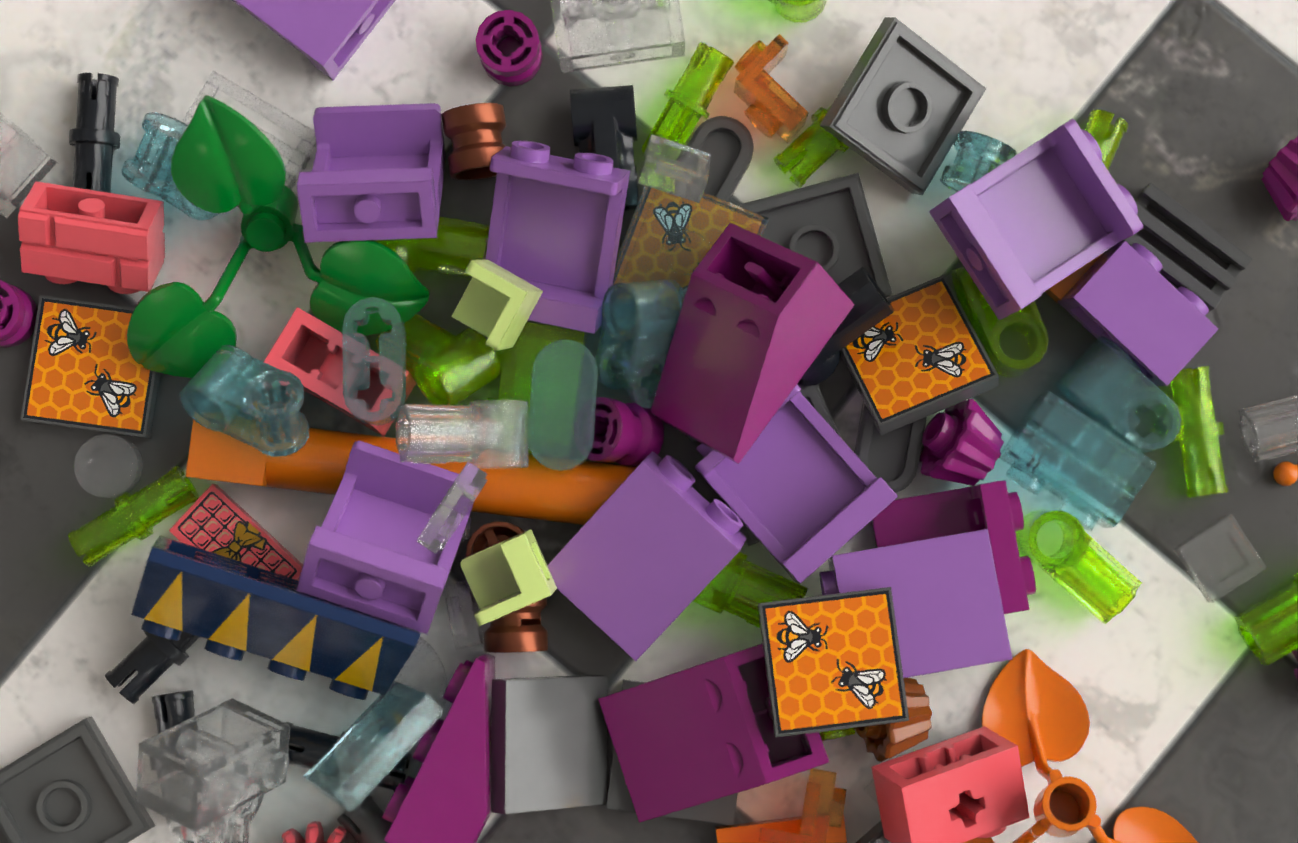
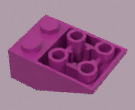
M729 223L691 275L650 412L660 420L739 464L855 304L818 262Z
M763 644L598 699L639 823L762 786L829 763L819 732L774 737Z
M485 653L477 657L474 663L466 660L464 664L460 663L443 695V699L453 703L445 720L437 717L434 723L430 722L413 754V759L423 763L416 778L408 775L404 783H399L384 811L382 818L392 823L384 841L388 843L477 842L491 814L492 679H495V656Z

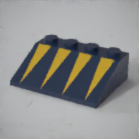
M159 536L151 548L131 613L133 616L144 619L141 629L148 633L179 641L182 631L207 639L204 649L211 653L242 661L245 651L270 659L267 669L272 672L304 681L307 671L332 679L329 689L360 700H366L369 691L381 695L386 694L415 650L420 637L418 631L298 592L296 590L299 580L164 536Z

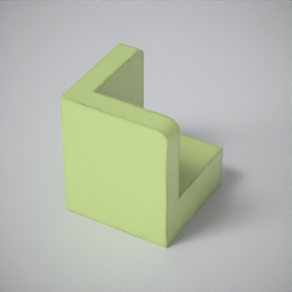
M488 259L471 260L465 272L471 275L472 279L451 317L488 337L486 345L497 351L513 348L543 290Z
M531 529L464 558L460 563L479 607V610L474 613L478 626H482L549 597L557 589Z

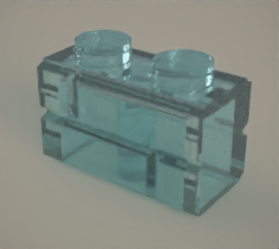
M1050 391L1040 394L1020 422L1019 427L1014 431L1002 449L1001 456L999 457L1010 465L1005 474L1009 479L1035 495H1038L1042 488H1045L1064 501L1059 511L1065 517L1089 531H1092L1096 524L1103 528L1115 527L1157 464Z

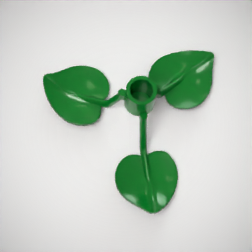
M206 95L200 100L191 121L175 146L171 160L172 178L184 198L202 210L212 213H225L238 206L243 213L241 221L242 236L216 287L205 302H203L202 298L193 288L180 282L160 285L145 294L137 303L132 313L127 331V344L134 360L151 371L186 378L205 377L218 372L230 362L235 353L237 334L230 319L214 310L222 302L250 249L254 248L262 252H271L284 247L289 241L294 243L306 277L318 283L310 297L309 304L312 313L322 322L344 334L373 335L392 330L410 320L426 305L429 300L430 291L417 280L399 255L387 246L374 240L339 241L333 244L324 252L319 269L314 264L307 243H305L303 226L295 223L298 200L294 192L285 185L286 169L278 150L242 114L223 102Z

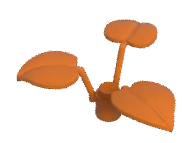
M1029 649L1021 651L1005 665L997 675L987 694L982 710L981 727L985 726L1017 745L1021 767L1034 761L1037 772L1048 781V786L1038 794L1034 802L1036 823L1012 843H1032L1045 832L1054 837H1069L1084 827L1089 829L1097 843H1198L1192 834L1176 819L1163 811L1149 807L1128 808L1121 812L1115 819L1112 838H1109L1100 825L1101 818L1095 814L1097 803L1092 789L1078 778L1062 777V773L1059 770H1053L1047 763V761L1063 762L1069 760L1083 747L1089 734L1090 720L1086 704L1081 695L1069 681L1047 666ZM991 837L974 838L963 843L995 842Z

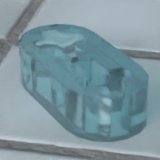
M370 297L361 299L353 304L344 316L342 327L343 396L346 406L357 419L365 424L378 426L387 424L397 418L405 405L406 331L402 317L391 303L384 299ZM379 313L384 324L392 325L391 333L380 335L379 356H370V345L365 335L357 333V327L367 325L369 314ZM379 367L381 384L385 389L393 390L392 398L381 400L379 411L371 412L365 400L357 399L358 390L369 388L370 368Z

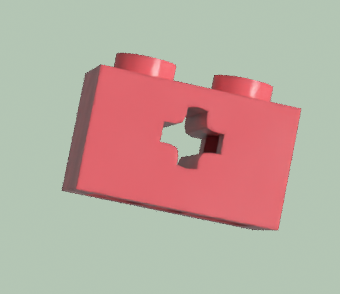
M298 307L263 362L278 376L383 437L416 385V381L409 371Z
M985 726L871 767L884 838L891 843H963L974 838L997 836L1006 830V826L1030 818L1018 746Z

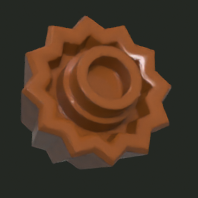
M904 678L909 721L855 728L857 734L865 740L867 752L873 753L879 762L890 759L928 739V730L932 729L930 720L932 711L924 686L918 684L916 679Z

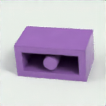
M1123 241L1105 251L1069 292L1057 302L1147 387L1167 386L1217 332L1218 328L1205 316L1209 309L1196 294L1182 286L1176 289L1159 273L1163 266L1153 253L1138 243H1133L1130 246L1126 241Z

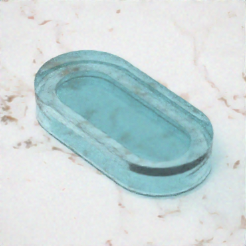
M557 340L546 345L536 356L532 369L528 443L533 456L545 467L556 471H567L580 466L589 457L594 445L598 367L590 350L573 340Z

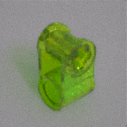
M964 267L952 270V279L958 300L997 374L1010 378L1021 376L1031 370L1043 358L1049 343L1047 330L1035 301L1023 309L998 320ZM1013 330L1020 332L1026 337L1030 347L1027 359L1014 360L1003 353L999 342L1002 332Z

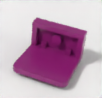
M1006 480L897 499L871 520L876 548L988 529L1004 614L1030 610L1027 595L1036 593L1035 576L1029 556L1020 557L1015 531L1023 530L1024 528L1022 506L1017 492L1008 493Z

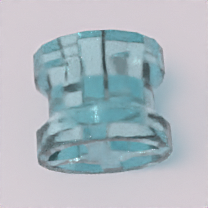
M959 131L953 144L957 152L952 164L944 168L940 181L949 189L958 192L1017 155V152L1009 145L990 136L972 131Z

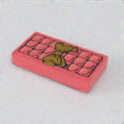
M212 484L169 530L182 543L295 580L300 579L303 564L217 484Z

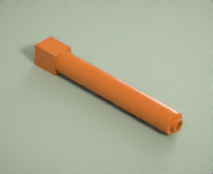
M194 413L186 477L335 495L344 476L354 442L363 441L477 480L479 482V489L471 512L585 525L637 467Z

